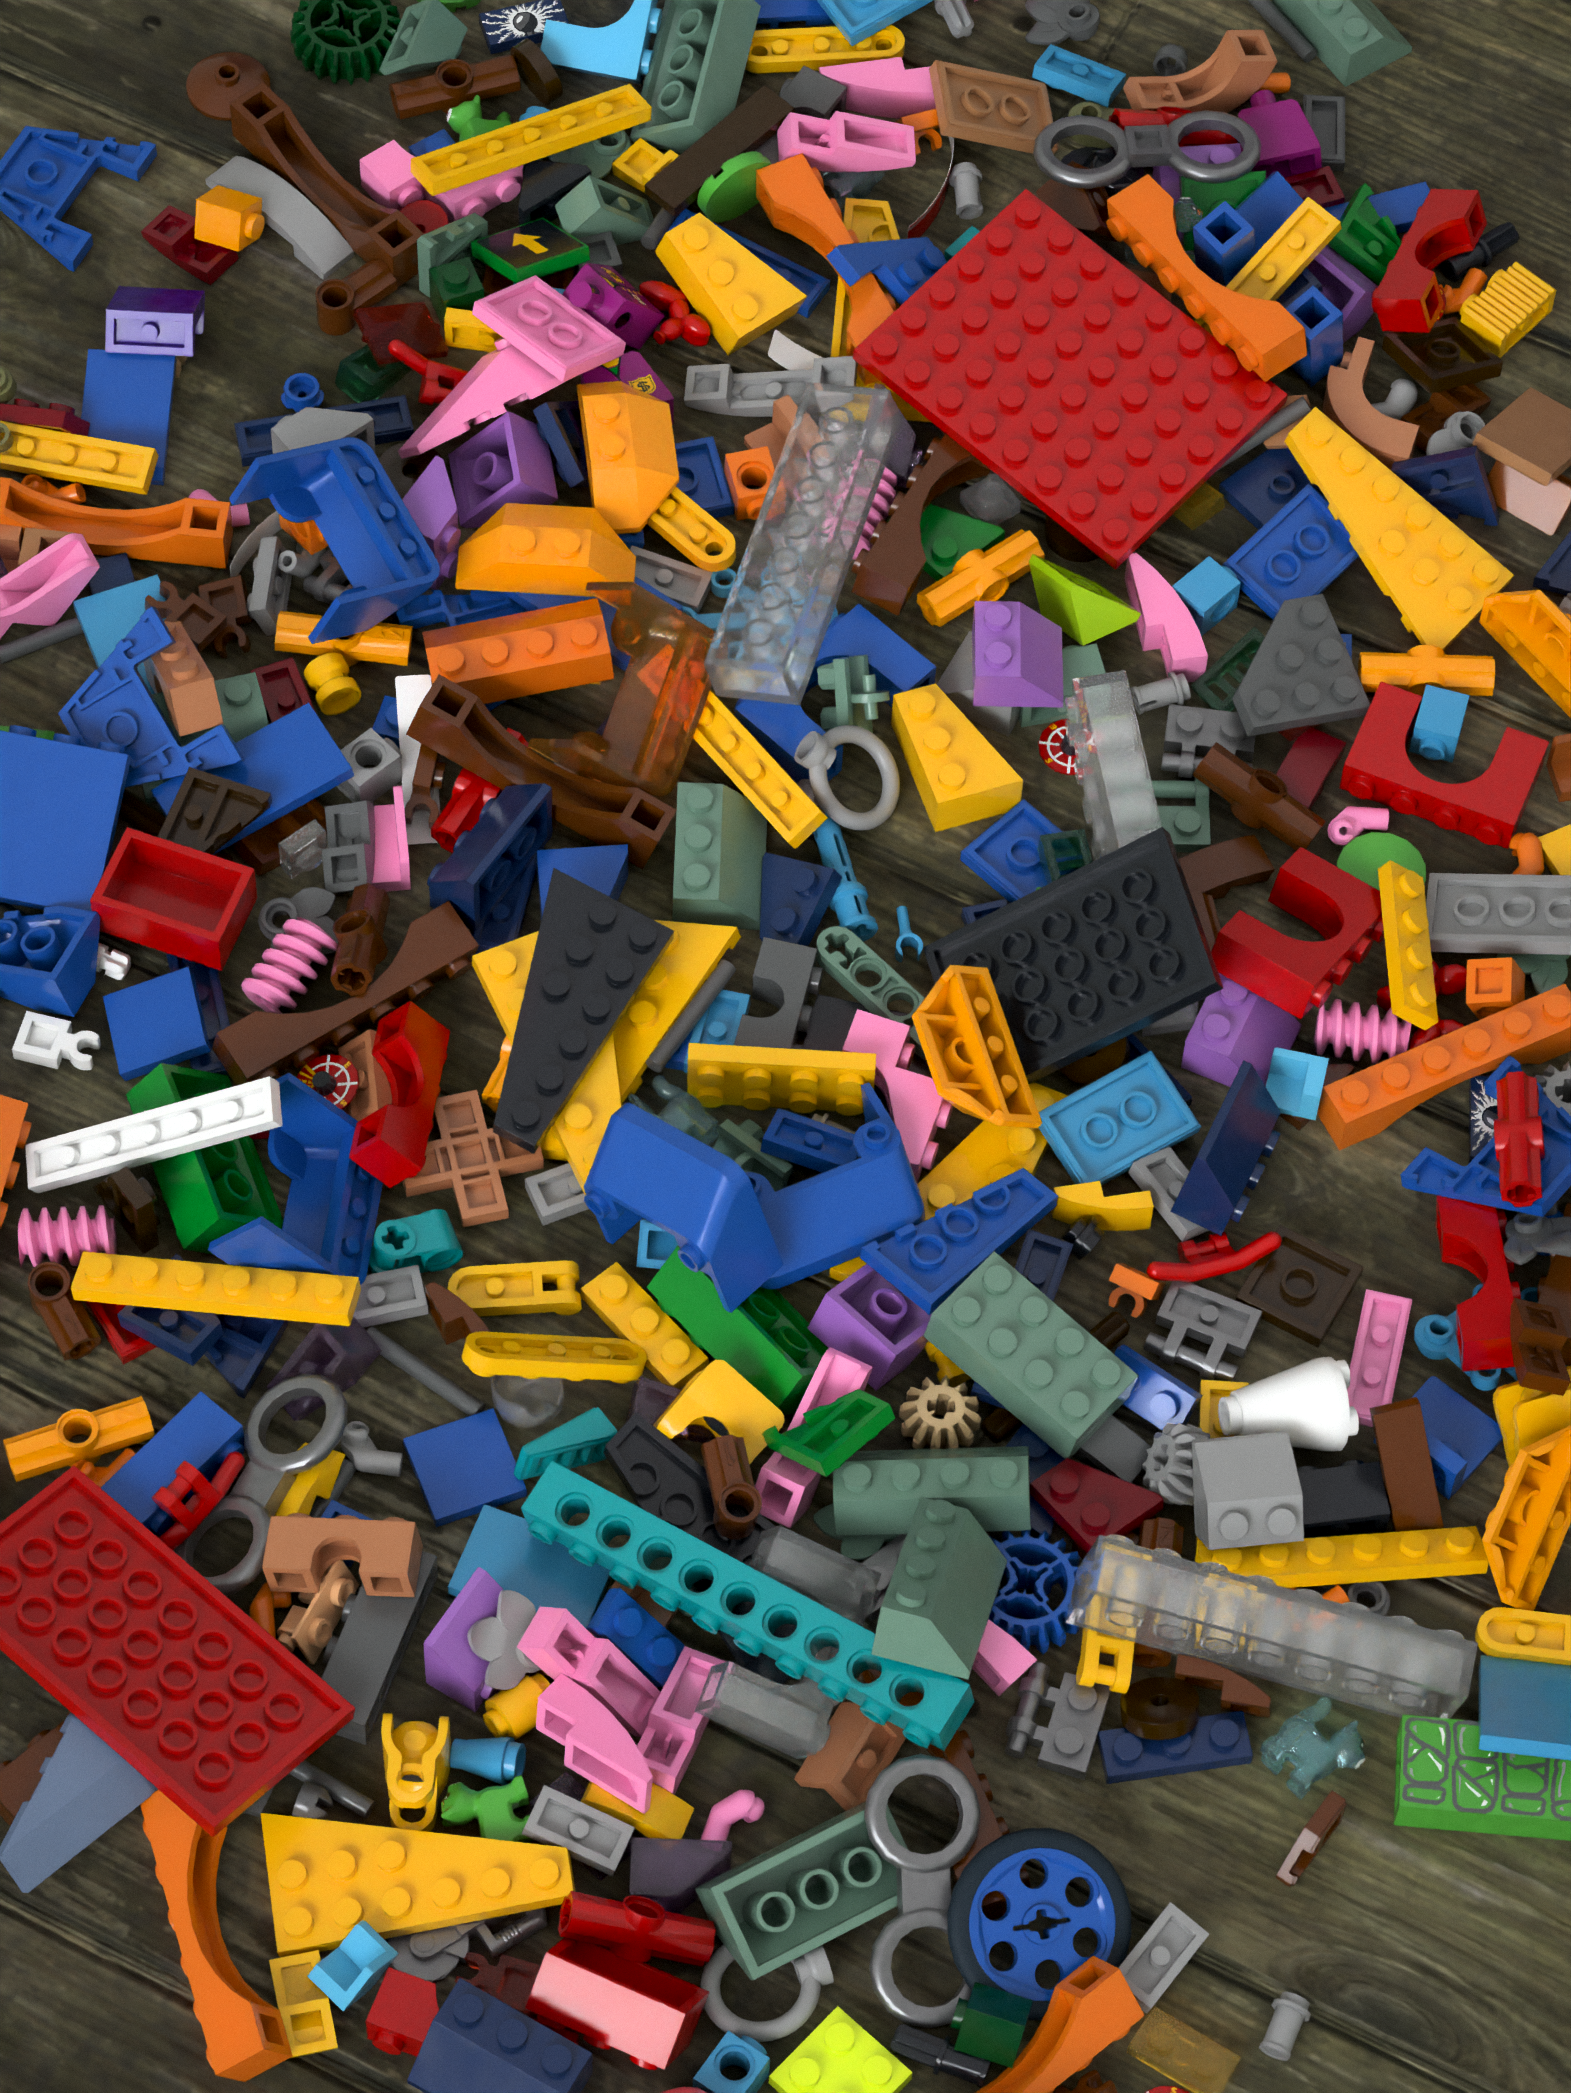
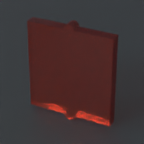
M424 302L354 310L353 316L362 332L361 340L368 344L377 364L401 362L388 351V345L394 339L403 341L427 359L448 356L449 350L439 332L441 326L434 322Z

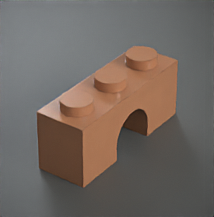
M165 621L164 623L176 643L143 662L147 680L155 693L163 692L169 718L180 737L224 724L213 675L181 622L172 623Z
M292 1513L288 1516H271L262 1569L270 1591L319 1593L322 1575L330 1565L339 1560H353L360 1563L359 1574L366 1595L415 1597L423 1544L416 1522H410L399 1517H388L383 1520H362L351 1515H340L335 1518H313L303 1513Z

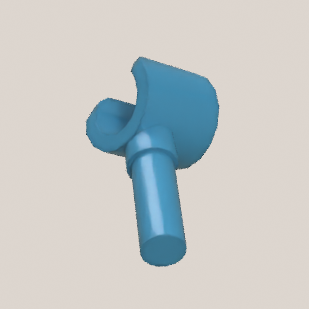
M899 906L896 912L900 932L895 946V959L898 962H902V948L911 946L916 950V958L919 961L923 950L922 939L911 930L907 907Z

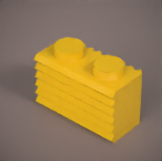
M1515 261L1512 266H1509L1507 271L1503 269L1496 271L1489 280L1485 291H1482L1479 296L1474 293L1465 300L1459 311V314L1462 316L1460 322L1494 354L1501 358L1552 311L1557 290Z

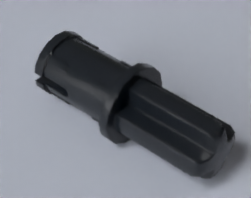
M1511 222L1501 224L1481 236L1473 251L1461 253L1442 261L1440 267L1445 277L1451 282H1456L1465 276L1470 268L1477 269L1480 266H1489L1492 263V257L1518 242L1519 234L1515 226Z
M905 2024L897 2027L891 2041L890 2050L893 2053L934 2068L933 2074L935 2075L942 2071L976 2084L980 2088L983 2087L992 2061L954 2050L955 2044L951 2043L952 2037L946 2036L944 2040Z

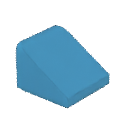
M641 1219L636 1267L660 1269L678 1246L675 1236L651 1222Z

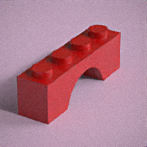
M1430 190L1423 205L1418 208L1416 218L1408 233L1403 235L1401 246L1394 259L1388 263L1387 271L1381 283L1373 291L1372 309L1378 315L1382 331L1430 333L1444 307L1437 278L1432 270L1439 263L1452 256L1473 251L1487 225L1478 190Z
M412 1001L389 1013L378 1022L372 1055L380 1064L388 1079L392 1094V1105L387 1104L356 1123L349 1159L389 1188L406 1178L415 1177L425 1165L428 1137L433 1128L434 1108L441 1090L439 1084L443 1065L448 1056L446 1051L450 1030Z
M1436 1196V1231L1442 1262L1467 1269L1483 1284V1287L1476 1295L1457 1304L1456 1340L1462 1372L1515 1367L1511 1346L1510 1315L1511 1304L1514 1298L1521 1299L1518 1281L1510 1282L1509 1273H1514V1262L1504 1254L1502 1237H1506L1505 1226L1507 1223L1504 1209H1496V1207Z
M388 1967L366 2019L367 2039L372 2040V2044L376 2048L388 2054L400 2055L402 2051L417 2057L431 2023L439 2011L436 1984ZM533 2019L579 2045L578 2034L564 2029H556Z

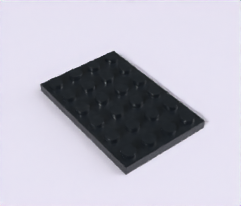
M1163 827L923 947L934 984L949 965L988 968L1028 1084L1223 989L1171 835Z

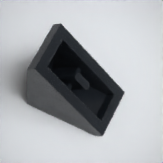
M543 160L527 163L518 205L519 225L540 218H545L550 222L558 218L555 204L588 175H591L589 167L587 165Z

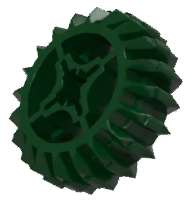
M300 0L298 11L293 13L291 20L292 30L290 31L291 43H293L294 54L298 61H302L306 72L315 70L318 80L330 76L334 85L340 79H347L352 86L355 78L361 77L368 83L371 73L383 76L379 69L401 21L400 13L397 10V6L391 5L390 0Z

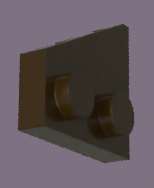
M189 767L158 837L212 855L270 808L272 804L271 793Z
M126 1166L93 1186L94 1191L143 1254L159 1245L157 1225L160 1224V1219L153 1203L157 1202V1197L146 1179L141 1177L137 1180Z

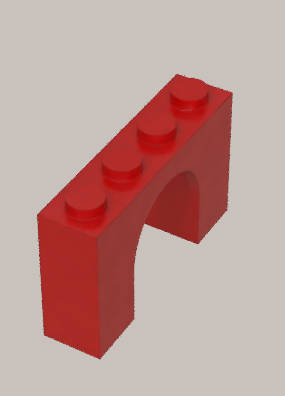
M1380 681L1344 763L1339 789L1348 791L1359 799H1370L1392 807L1398 813L1412 814L1434 822L1440 828L1456 830L1476 837L1484 844L1498 845L1509 849L1510 840L1517 830L1544 765L1549 741L1507 727L1491 765L1481 776L1469 782L1459 784L1434 781L1420 773L1412 765L1406 753V746L1415 727L1423 696Z
M1300 847L1280 867L1268 902L1312 926L1324 937L1325 941L1310 942L1288 937L1239 910L1218 932L1211 953L1218 973L1295 1017L1302 1019L1313 1006L1318 1008L1323 1006L1332 991L1333 984L1341 986L1344 983L1354 962L1360 965L1365 960L1374 940L1380 943L1384 939V928L1379 890Z

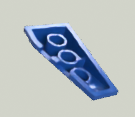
M65 906L44 907L43 914L22 916L19 910L4 912V917L0 919V997L37 1011L74 1017L95 984L101 919L98 912Z

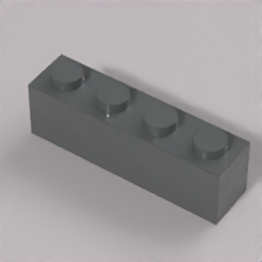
M422 1551L415 1597L366 1595L362 1583L358 1594L351 1593L347 1598L341 1621L345 1622L340 1636L333 1635L328 1642L323 1658V1663L327 1664L321 1678L355 1707L354 1718L335 1735L367 1745L438 1578L436 1555Z

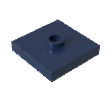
M1289 448L1268 449L1221 482L1218 492L1258 530L1308 484L1313 486L1326 499L1318 485L1310 482Z

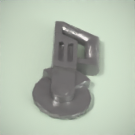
M546 1909L526 1911L525 1916L492 1935L489 1928L509 1917L508 1915L389 1938L388 1944L399 1953L393 1960L392 1966L401 1972L435 1983L446 1978L456 1969L459 1961L467 1963L470 1950L469 1940L478 1936L492 1958H495L507 1949H510L511 1946H515V1944L548 1925Z

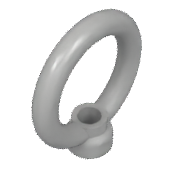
M843 725L832 728L823 735L816 731L809 732L801 740L796 749L794 759L798 764L809 769V780L815 799L822 810L833 821L845 828L862 831L880 826L892 815L898 803L900 793L899 772L890 750L875 734L859 726ZM844 743L856 744L864 748L878 765L882 778V793L877 805L868 812L859 813L847 809L837 800L830 788L827 770L836 758V750L834 748Z
M722 1944L711 1955L709 1962L706 1963L701 1977L700 1988L709 1991L704 2008L710 2019L725 2033L730 2031L739 2038L746 2035L757 2042H767L788 2036L799 2029L814 2012L819 2000L821 1987L834 1983V1978L827 1955L821 1945L791 1961L801 1985L799 1997L792 2008L780 2017L769 2021H749L732 2013L722 1999L720 1991L721 1979L727 1967L735 1960L724 1944Z

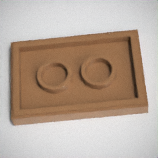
M935 60L929 68L940 133L943 136L1033 154L1035 139L1047 125L1053 123L1046 83ZM1058 142L1051 149L1053 154L1059 149Z
M1530 387L1477 432L1472 446H1477L1478 450L1547 487L1571 466V409Z

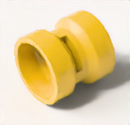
M326 653L318 656L304 670V678L308 686L317 692L315 695L316 702L321 712L326 715H338L350 710L359 702L362 696L356 680L348 676L350 673L349 666L344 656L340 653Z

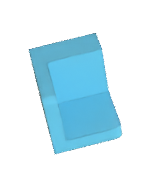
M1278 1047L1274 1048L1266 1088L1281 1113L1316 1120L1329 1058Z
M362 1920L354 1926L337 1949L315 1965L307 1977L342 2011H345L372 1989L399 1953L366 1921Z

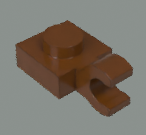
M422 743L412 783V794L404 809L406 824L411 825L414 813L418 810H426L430 814L428 823L431 829L439 817L438 805L432 799L434 788H443L447 763L440 762V754Z

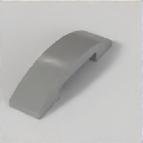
M235 156L205 179L206 185L211 189L220 185L262 198L261 215L264 217V222L293 245L294 257L323 280L354 257V251L319 209L292 185L266 167L247 158Z
M853 356L814 358L813 369L733 374L730 363L688 366L684 403L687 407L717 414L743 417H773V401L789 395L802 413L817 411L834 406L855 396L858 363L853 359Z

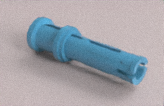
M825 814L828 819L813 832L823 866L834 868L842 876L829 907L836 912L839 926L851 929L864 942L877 933L878 925L876 919L869 915L866 905L868 893L865 886L857 882L840 825Z

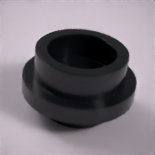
M1094 1216L1086 1222L1079 1217L1061 1237L1064 1241L1073 1244L1071 1254L1078 1260L1083 1259L1096 1246L1105 1233L1097 1226L1099 1221Z

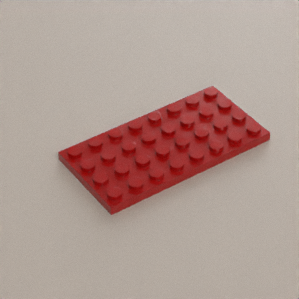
M72 1466L0 1523V1650L212 1837L222 1831L354 1718L355 1707L76 1466Z

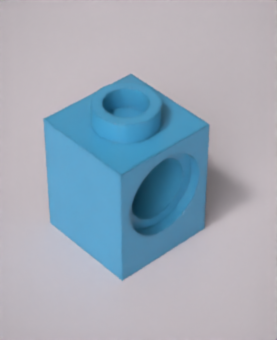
M1208 556L1172 587L1188 608L1201 636H1203L1237 608L1241 582L1230 568L1221 566Z
M1426 684L1409 752L1420 754L1429 760H1444L1452 763L1470 695Z
M727 2031L694 2076L693 2087L700 2088L707 2093H757L769 2076L770 2058L766 2056L765 2048L753 2038L746 2035L739 2038L732 2032ZM735 2065L742 2067L747 2072V2075L740 2080L733 2081L725 2078L721 2071L728 2066Z

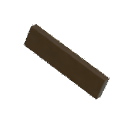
M766 85L762 86L644 185L645 194L676 217L698 199L699 191L708 177L713 175L716 179L724 172L721 169V166L724 165L723 163L741 153L758 149L777 133L778 128L790 112L795 113V108Z

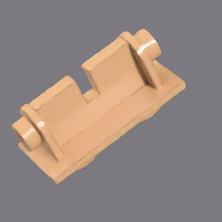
M343 1560L333 1563L325 1570L321 1578L319 1593H300L298 1595L301 1602L310 1604L309 1607L303 1608L293 1605L276 1632L279 1636L278 1642L290 1652H293L298 1647L312 1665L315 1664L323 1648L327 1646L332 1637V1632L342 1617L347 1598L351 1593L355 1594L360 1585Z

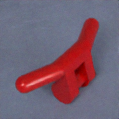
M399 339L392 340L388 345V351L391 355L422 375L418 397L419 403L432 406L433 403L440 404L469 372L427 359ZM439 383H440V384H443V385H446V386H449V387H451V388L448 389V388L439 386Z
M1271 1231L1236 1252L1230 1246L1225 1232H1223L1222 1236L1216 1233L1209 1235V1240L1195 1243L1193 1239L1183 1241L1177 1245L1181 1263L1151 1262L1147 1267V1275L1153 1280L1195 1282L1242 1270L1278 1249L1282 1244V1238L1277 1232Z
M233 1451L226 1456L211 1482L193 1465L183 1461L174 1471L176 1477L168 1487L161 1486L152 1496V1500L176 1522L159 1537L173 1551L191 1536L226 1495L245 1463L244 1456L240 1452ZM192 1490L194 1495L184 1505L181 1500Z

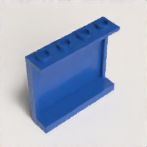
M10 725L9 732L0 730V902L44 910V907L65 906L92 911L90 899L109 863L129 768L135 769L136 762L128 754H124L125 747L98 742L97 748L81 746V739L70 735L55 733L53 740L36 737V730Z

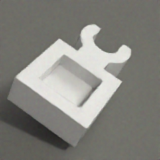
M26 1011L12 1048L13 1058L54 1069L59 1068L61 1060L64 1058L70 1060L72 1065L80 1070H92V1056L82 1054L79 1051L85 1047L99 1050L101 1046L100 1037L92 1031H80L76 1034H71V1021Z

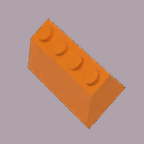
M598 598L422 632L432 684L440 674L478 696L484 704L614 679L611 652Z

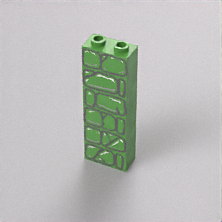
M1402 1715L1396 1736L1394 1825L1571 1841V1761L1479 1749V1721Z

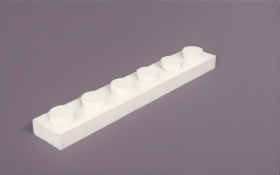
M269 1076L27 1144L25 1147L28 1189L39 1194L115 1173L126 1166L128 1169L281 1127L282 1114L279 1082Z

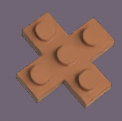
M477 1090L438 1097L433 1114L440 1139L427 1142L424 1167L415 1177L403 1180L406 1197L453 1188L463 1228L509 1218L508 1206L500 1177L543 1169L544 1159L540 1146L533 1154L493 1133V1128L487 1129Z

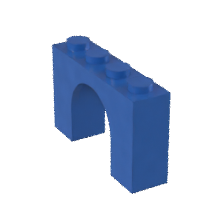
M1226 201L1221 203L1193 227L1195 265L1212 280L1225 287L1256 254L1254 228ZM1314 285L1285 308L1305 328L1307 356L1290 367L1311 387L1328 374L1330 365L1337 366L1343 359V313Z
M857 604L847 614L840 613L830 623L827 631L816 640L810 639L805 642L795 658L785 666L779 665L774 668L763 685L754 692L748 691L742 695L734 707V715L797 784L802 779H809V769L801 766L794 759L799 743L809 732L816 731L820 735L826 733L825 730L805 714L799 704L802 697L811 688L818 685L817 669L819 666L833 663V659L868 655L869 674H875L876 691H889L890 700L884 702L890 707L893 704L894 694L935 684L936 666L861 604ZM838 745L834 748L836 750V758L827 770L828 782L842 770L843 745Z

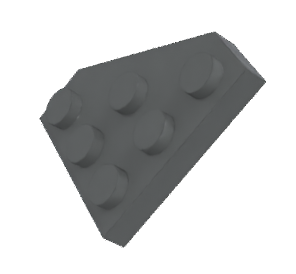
M1323 594L1284 600L1278 609L1244 678L1232 697L1247 736L1366 715L1370 706L1369 700Z

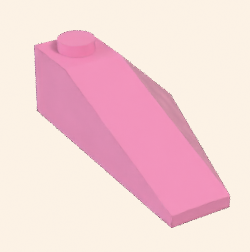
M502 337L494 342L497 349L483 356L398 450L401 459L422 454L470 430L469 424L472 422L474 425L507 412L504 407L505 404L512 406L526 399L531 400L564 382L560 381Z

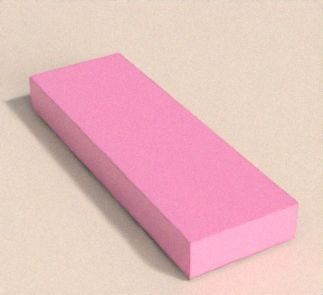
M1366 1289L1349 1368L1350 1386L1347 1388L1349 1407L1353 1406L1356 1409L1360 1425L1373 1427L1370 1408L1392 1403L1413 1299Z

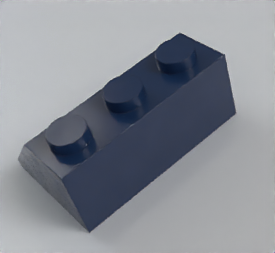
M545 783L506 786L497 799H489L481 810L477 824L471 831L465 830L462 832L454 845L452 855L445 863L439 862L431 871L427 881L430 907L435 909L449 901L465 926L471 931L476 932L536 857L537 850H541L552 837V787Z
M1243 1060L1170 1211L1222 1236L1229 1219L1237 1223L1239 1222L1250 1200V1197L1242 1194L1243 1190L1247 1187L1254 1191L1266 1166L1258 1162L1260 1155L1267 1158L1270 1157L1281 1134L1273 1130L1281 1112L1251 1063Z
M459 1978L434 2017L407 2082L424 2093H581L593 2074L592 2053Z

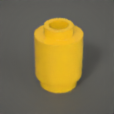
M535 1673L530 1677L525 1675L516 1687L501 1690L486 1700V1713L483 1714V1719L489 1731L496 1738L514 1737V1740H517L536 1727L538 1697L550 1685L549 1681L540 1673Z

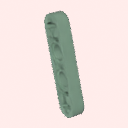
M833 926L823 930L818 936L816 943L817 962L870 1013L909 1025V1043L915 1044L914 1053L926 1060L911 1017L924 1000V997L849 929ZM829 945L836 949L842 945L845 946V955L839 951H834L830 954L828 952ZM847 960L851 963L848 969ZM869 970L877 973L881 977V981L875 986L867 987L858 983L855 977L860 972ZM901 999L909 1002L913 1010L905 1016H897L891 1013L887 1006L890 1002Z

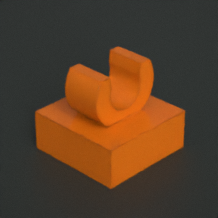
M936 108L901 117L895 122L914 126L916 156L921 153L918 145L920 137H925L930 141L933 151L941 148L942 139L936 131L940 128Z
M1116 1263L1108 1281L1120 1287L1113 1290L1110 1294L1109 1306L1117 1308L1122 1296L1130 1294L1134 1297L1136 1303L1131 1316L1139 1318L1146 1311V1298L1149 1300H1159L1166 1283L1161 1280H1153L1146 1273L1125 1263Z

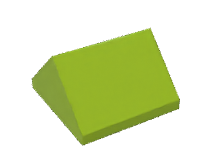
M1032 554L1029 565L1041 615L1062 627L1063 632L1082 646L1138 621L1141 613L1101 584Z

